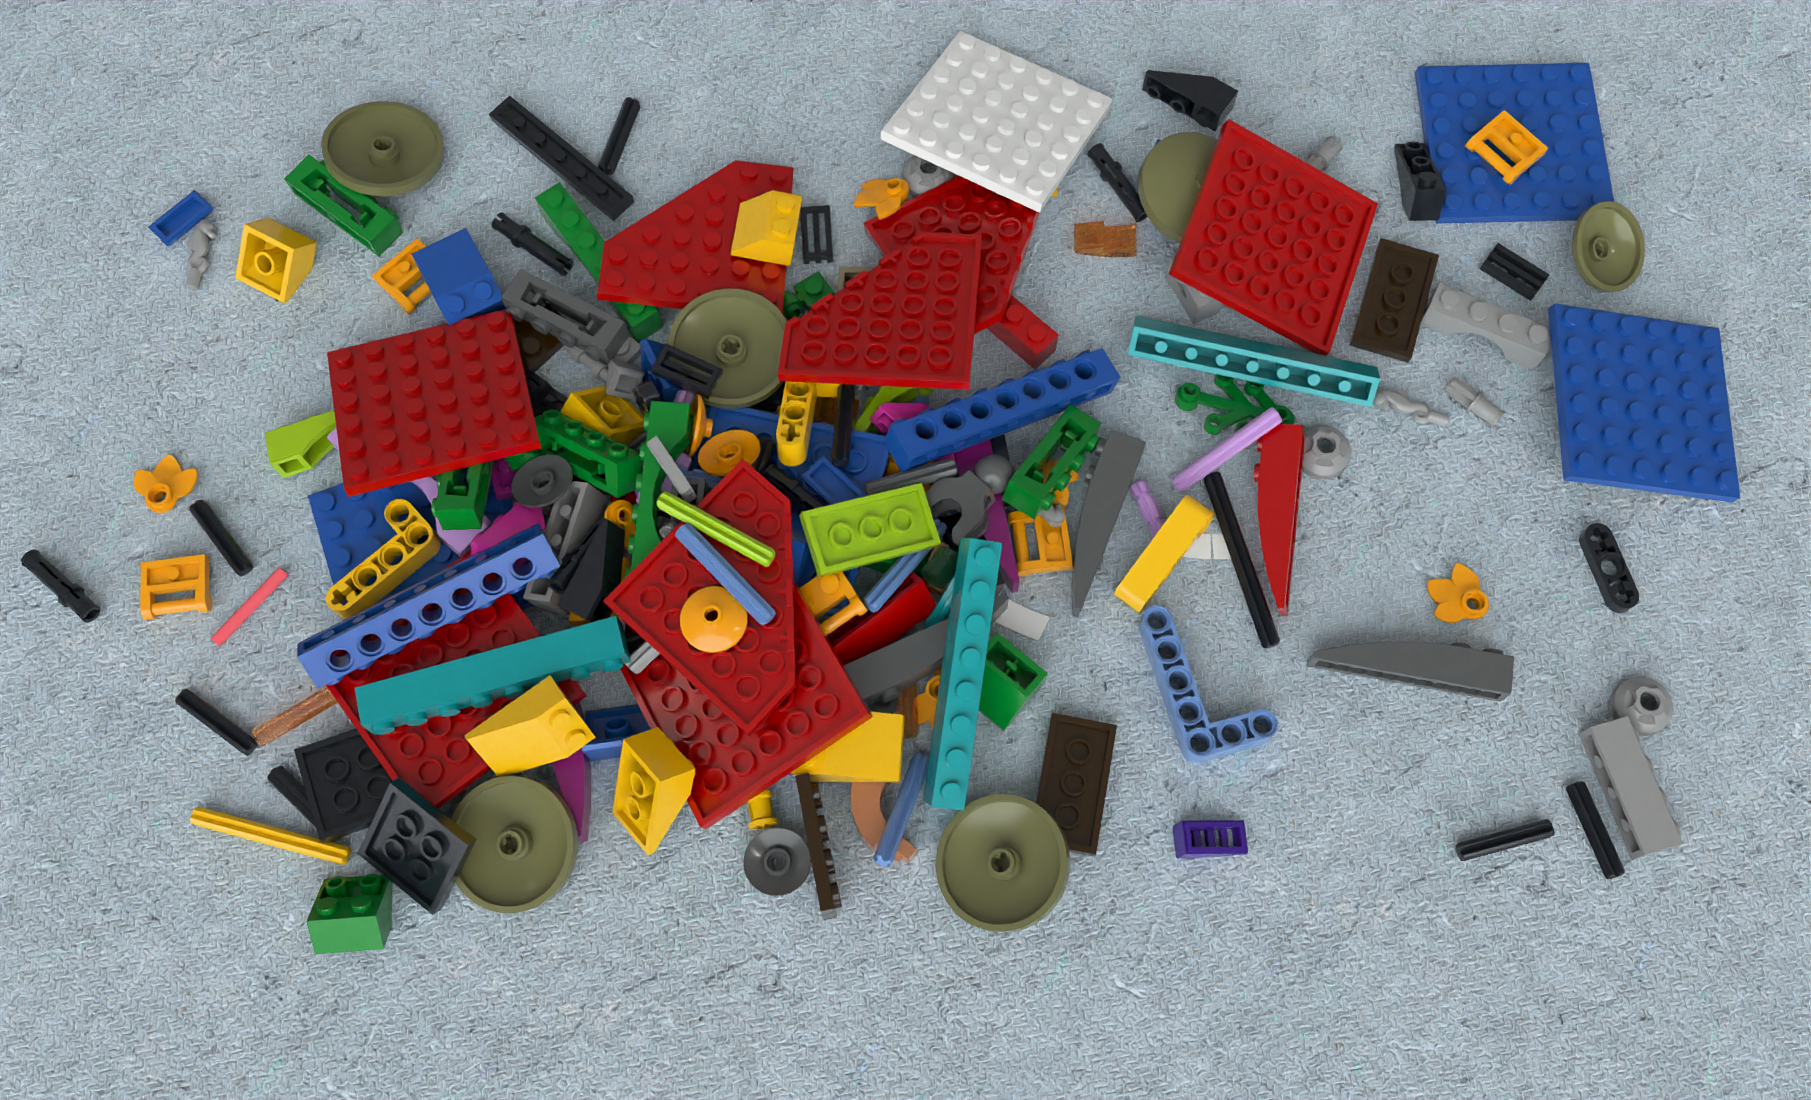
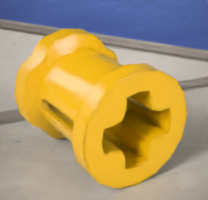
M764 790L747 802L751 820L748 823L749 830L767 829L778 824L777 818L773 817L770 800L773 797L772 791Z

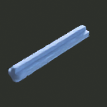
M936 518L934 522L941 539L946 533L947 526ZM932 548L900 556L864 597L863 603L871 612H877Z
M690 523L681 525L675 533L676 538L760 625L768 624L776 615L775 610Z
M922 752L915 753L910 761L874 854V862L882 867H889L893 863L926 776L929 756L924 755Z

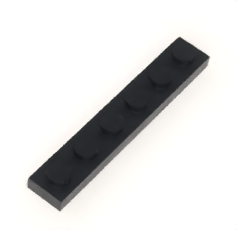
M510 95L489 113L491 121L611 220L615 221L634 203L633 196Z

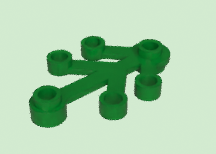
M1218 374L1215 376L1214 383L1217 387L1223 389L1230 399L1200 392L1198 386L1193 383L1181 385L1177 389L1174 398L1176 406L1184 411H1192L1198 407V404L1227 411L1228 413L1223 415L1212 413L1206 417L1204 430L1212 435L1219 434L1222 429L1238 423L1235 432H1237L1249 423L1242 420L1249 417L1255 419L1271 407L1275 408L1281 416L1282 422L1280 424H1294L1295 417L1291 410L1284 406L1276 405L1263 390L1264 384L1246 381L1244 386L1245 393L1253 396L1261 406L1257 407L1253 406L1233 382L1234 378Z

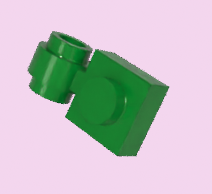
M818 271L794 285L795 293H791L788 290L784 291L783 315L789 320L795 316L798 318L803 312L802 307L805 306L810 311L811 305L829 293L834 295L835 292Z

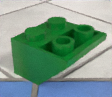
M998 632L988 642L978 711L1002 731H1005L1045 684L1048 673Z
M377 874L357 877L336 876L324 879L306 921L314 953L326 954L384 949L392 927L393 882L384 875Z

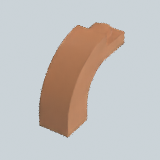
M852 782L851 808L855 826L862 840L875 853L887 823L881 813V800L884 792L892 782ZM902 837L894 861L899 863L902 859L906 864H909L917 855V849Z

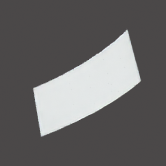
M1202 534L1199 538H1196L1183 557L1211 559V534ZM1212 534L1214 559H1231L1223 534Z
M1009 600L1008 608L995 622L1039 641L1050 617Z

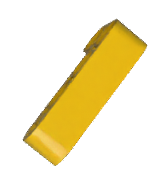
M785 382L776 431L778 459L782 464L797 466L805 461L817 397H837V390L841 384Z
M1187 494L1126 574L1113 595L1138 613H1141L1195 539L1199 538L1210 525L1215 516L1214 512Z
M395 499L386 506L384 511L385 519L396 531L397 535L328 590L326 603L343 620L375 605L439 552L441 547L439 536L407 500ZM409 513L406 520L397 522L401 515ZM429 535L424 543L417 544L420 537ZM403 555L400 563L391 565L395 557ZM377 576L374 584L366 586L369 578ZM357 589L361 591L359 595L355 592ZM347 599L348 602L344 605L343 601Z

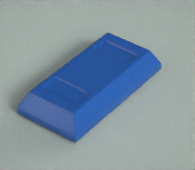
M194 190L148 226V228L166 246H171L195 227L201 219L203 220L210 215L214 208Z
M824 454L801 475V478L830 505L867 496L838 467L833 466L832 462Z

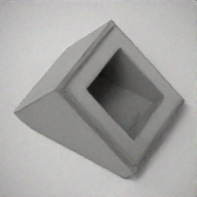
M611 359L608 367L605 393L634 401L632 389L641 384L645 373L635 364Z

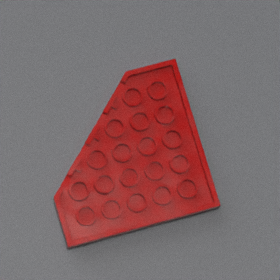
M735 160L605 241L597 300L683 309L692 300L705 293L731 288L754 292L773 303L783 314L786 265L732 256L731 249L740 203L772 190L792 194L794 167Z
M957 176L902 203L900 209L892 215L881 220L876 216L863 224L866 233L883 257L897 248L903 249L912 243L913 237L921 232L982 234L975 322L976 334L1002 321L1040 213L968 179Z
M921 232L913 237L912 243L903 249L897 248L880 259L879 265L869 272L864 270L847 281L845 288L832 295L829 293L811 305V310L800 318L795 316L785 323L778 367L779 381L970 390L982 234Z
M742 459L696 507L774 549L776 553L774 560L768 567H765L705 533L697 531L775 610L776 615L768 624L760 625L747 611L748 624L743 637L736 645L722 652H703L693 647L686 640L680 627V614L687 599L700 589L710 586H723L676 538L675 533L678 528L686 524L683 521L653 549L603 602L750 737L797 687L792 504L790 499ZM716 611L709 612L706 620H716L718 613Z

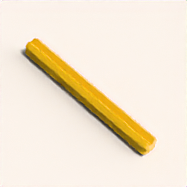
M199 806L194 808L190 817V822L197 826L341 865L347 864L351 856V848L333 842L322 844L320 839Z

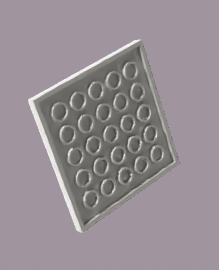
M960 31L881 130L880 139L1040 213L1110 110L1113 99Z

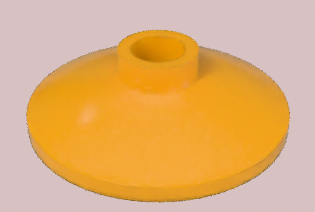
M696 394L692 405L694 417L691 443L686 448L688 457H692L695 454L703 437L710 438L713 419L706 418L704 401L699 394Z
M746 430L722 432L709 439L701 447L698 453L699 465L709 475L726 476L742 459L751 466L760 454V442L753 433Z
M720 586L706 587L692 594L685 602L680 614V627L686 640L696 649L708 653L722 652L736 645L743 637L748 624L747 610L724 587ZM711 611L718 613V617L714 621L706 620L707 614Z

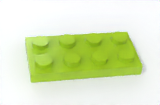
M922 483L803 511L799 514L818 577L938 547L941 544Z

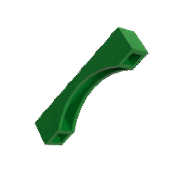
M559 182L537 195L535 200L542 217L557 237L576 255L598 285L605 241ZM609 301L619 319L625 321L627 330L636 342L640 343V340L648 338L663 328L659 313L654 306Z
M651 401L650 412H645L644 431H647V439L640 446V460L644 461L643 472L638 473L636 478V491L640 492L639 504L635 503L632 511V521L636 523L635 535H630L628 551L629 554H632L631 566L626 567L625 578L662 541L659 533L658 506L656 503L660 496L666 473L651 453L647 442L657 436L675 462L678 456L691 443L694 414L688 403Z

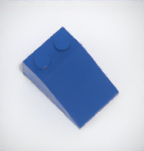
M466 228L412 253L449 326L462 319L506 309L501 299L502 293Z

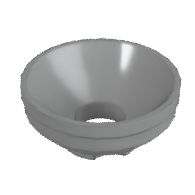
M913 155L904 165L902 179L908 182L910 188L908 194L914 198L955 178V173L937 166V170L934 173H924L920 167L929 161Z
M1314 425L1305 429L1306 440L1302 472L1318 480H1328L1340 475L1347 467L1351 455L1350 445L1344 434L1328 425ZM1319 439L1330 440L1334 444V451L1331 453L1321 452L1317 447V441Z
M1633 677L1621 682L1614 688L1610 697V711L1614 720L1628 716L1630 723L1638 730L1639 736H1650L1667 726L1672 718L1673 702L1667 690L1657 681L1647 677ZM1642 693L1651 694L1656 699L1657 707L1654 711H1649L1642 707L1640 703Z

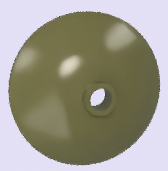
M1604 201L1591 205L1580 215L1574 228L1572 237L1573 259L1579 273L1590 286L1596 290L1608 293L1624 290L1637 279L1644 263L1645 243L1641 227L1635 216L1626 207L1616 202Z

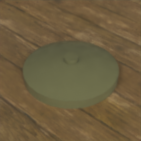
M369 102L343 111L329 123L324 131L321 143L324 163L332 177L353 191L372 196H394L416 190L428 183L438 173L444 160L443 137L437 124L419 109L397 102Z
M1183 132L1164 138L1147 154L1138 175V192L1145 213L1158 230L1178 243L1181 241L1217 139L1201 133Z
M742 289L714 290L692 300L680 311L674 320L668 337V345L723 369V374L720 379L718 378L717 385L711 391L710 398L702 397L704 404L722 409L749 407L770 397L784 382L778 379V367L787 320L781 311L766 298ZM669 356V360L689 367L706 377H711V374ZM684 389V390L690 392L692 395H694V397L696 396V393H693V392H691V391H689V390H687V389Z
M503 776L490 779L476 786L458 804L451 819L477 839L455 881L464 895L475 904L487 910L498 913H518L537 908L560 892L571 876L576 863L578 831L569 806L558 792L546 783L531 777Z
M1012 794L988 795L972 801L965 806L964 810L958 811L942 833L936 854L938 884L951 909L969 924L992 932H1015L1031 927L1044 919L1060 901L1067 886L1070 873L1069 847L1058 822L1040 805L1024 797Z

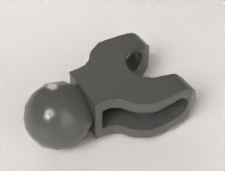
M998 454L986 455L976 464L974 474L968 470L963 476L958 478L948 477L940 479L925 493L933 519L947 510H957L962 513L961 518L952 529L953 542L958 547L960 538L979 539L986 532L989 524L988 510L996 501L994 494L1004 492L1009 480L1014 475L1010 462Z

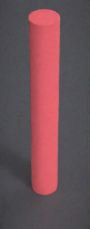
M278 567L210 639L221 646L289 575Z

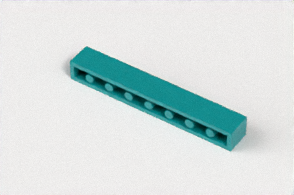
M1141 316L1135 317L1127 355L1371 408L1380 381L1378 367Z
M960 538L923 801L931 807L964 810L1002 549V543Z
M617 616L355 687L361 726L371 733L384 735L395 730L394 727L405 724L408 726L421 725L428 721L427 718L437 715L442 717L453 716L460 713V709L466 707H486L491 705L493 700L502 697L507 699L518 698L549 675H551L557 685L558 682L570 678L573 681L583 680L590 677L592 672L619 670L623 667V664L631 662L623 624Z

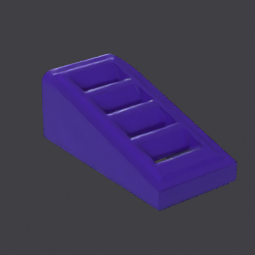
M1182 820L1173 826L1176 858H1205L1248 854L1244 820ZM1230 829L1232 831L1234 847H1229L1227 830ZM1214 830H1218L1220 847H1216ZM1200 831H1204L1206 847H1202Z

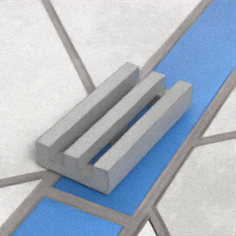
M655 436L647 442L648 448L683 500L689 503L697 498L693 488L659 438Z

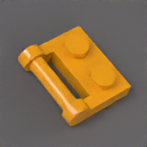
M1505 110L1477 132L1465 145L1468 150L1477 152L1504 176L1502 180L1508 185H1511L1523 172L1545 155L1548 150L1546 145ZM1488 139L1516 165L1511 167L1484 141Z
M418 238L372 275L374 281L408 315L415 311V306L431 293L425 281L407 297L403 294L404 291L422 277L412 256V253L426 247Z
M1014 511L1008 514L1009 525L1013 528L1018 576L1024 577L1034 573L1072 570L1073 561L1066 516L1061 526L1056 528L1050 526L1041 516H1037L1034 520L1021 511ZM1026 523H1034L1039 560L1030 561L1025 531Z
M202 554L141 562L140 611L144 620L156 619L158 615L193 610H198V612L202 613L212 610L210 558ZM195 590L194 598L155 602V595Z
M843 571L822 577L816 576L799 588L817 619L848 598L849 605L820 624L826 636L857 614L862 616L868 611Z

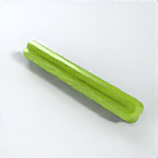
M663 491L658 498L656 504L659 509L685 523H690L697 530L759 564L768 567L774 560L776 553L771 547L672 493Z

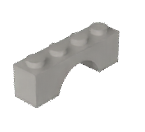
M1441 283L1438 284L1431 295L1421 321V326L1446 336L1453 333L1467 332L1486 337L1502 349L1506 360L1531 370H1535L1547 355L1551 344L1549 326Z

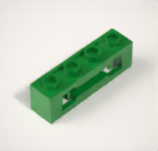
M308 154L284 178L294 195L378 257L403 233L397 222L399 217L392 209L387 206L384 208L380 207L372 195L353 191L340 184L329 173L323 159L317 161ZM326 185L332 188L337 197L362 214L358 218L362 226L356 222L351 213L327 196L330 191Z
M1069 405L1009 480L1002 500L1034 520L1042 509L1047 512L1056 499L1057 495H1055V492L1057 490L1062 492L1068 485L1072 477L1070 475L1071 471L1073 470L1077 473L1086 459L1084 454L1087 451L1092 453L1101 439L1097 434L1102 423L1074 406ZM1063 438L1059 447L1066 452L1052 468L1044 485L1042 483L1045 475L1040 473V471L1054 455L1060 439Z
M547 410L542 415L535 417L541 443V449H537L541 456L558 455L563 457L570 464L573 475L616 498L636 490L637 474L641 473L639 452L605 436L601 432L583 425L582 422L576 421L560 411ZM552 447V450L558 451V449H561L564 452L554 454L553 452L547 449ZM605 473L606 480L596 476V474Z
M494 460L469 466L466 478L469 484V491H467L466 486H463L467 467L438 474L437 498L432 500V514L438 518L442 530L482 529Z

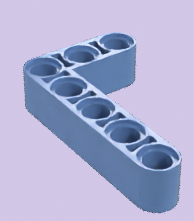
M1160 605L1151 606L1144 612L1139 625L1140 635L1183 757L1192 763H1202L1267 743L1278 729V720L1269 710H1255L1209 723L1172 615L1169 610ZM1152 618L1158 619L1163 624V628H1152L1148 624V620ZM1158 649H1169L1173 653L1174 658H1162L1158 653ZM1169 679H1180L1184 684V689L1176 690L1172 688L1169 684ZM1182 708L1190 709L1194 713L1195 719L1192 721L1184 720L1179 710ZM1260 721L1264 723L1267 727V734H1260L1255 731L1253 722ZM1223 730L1232 731L1237 741L1235 743L1225 741L1221 732ZM1190 740H1201L1205 744L1206 750L1204 752L1195 751L1190 745Z

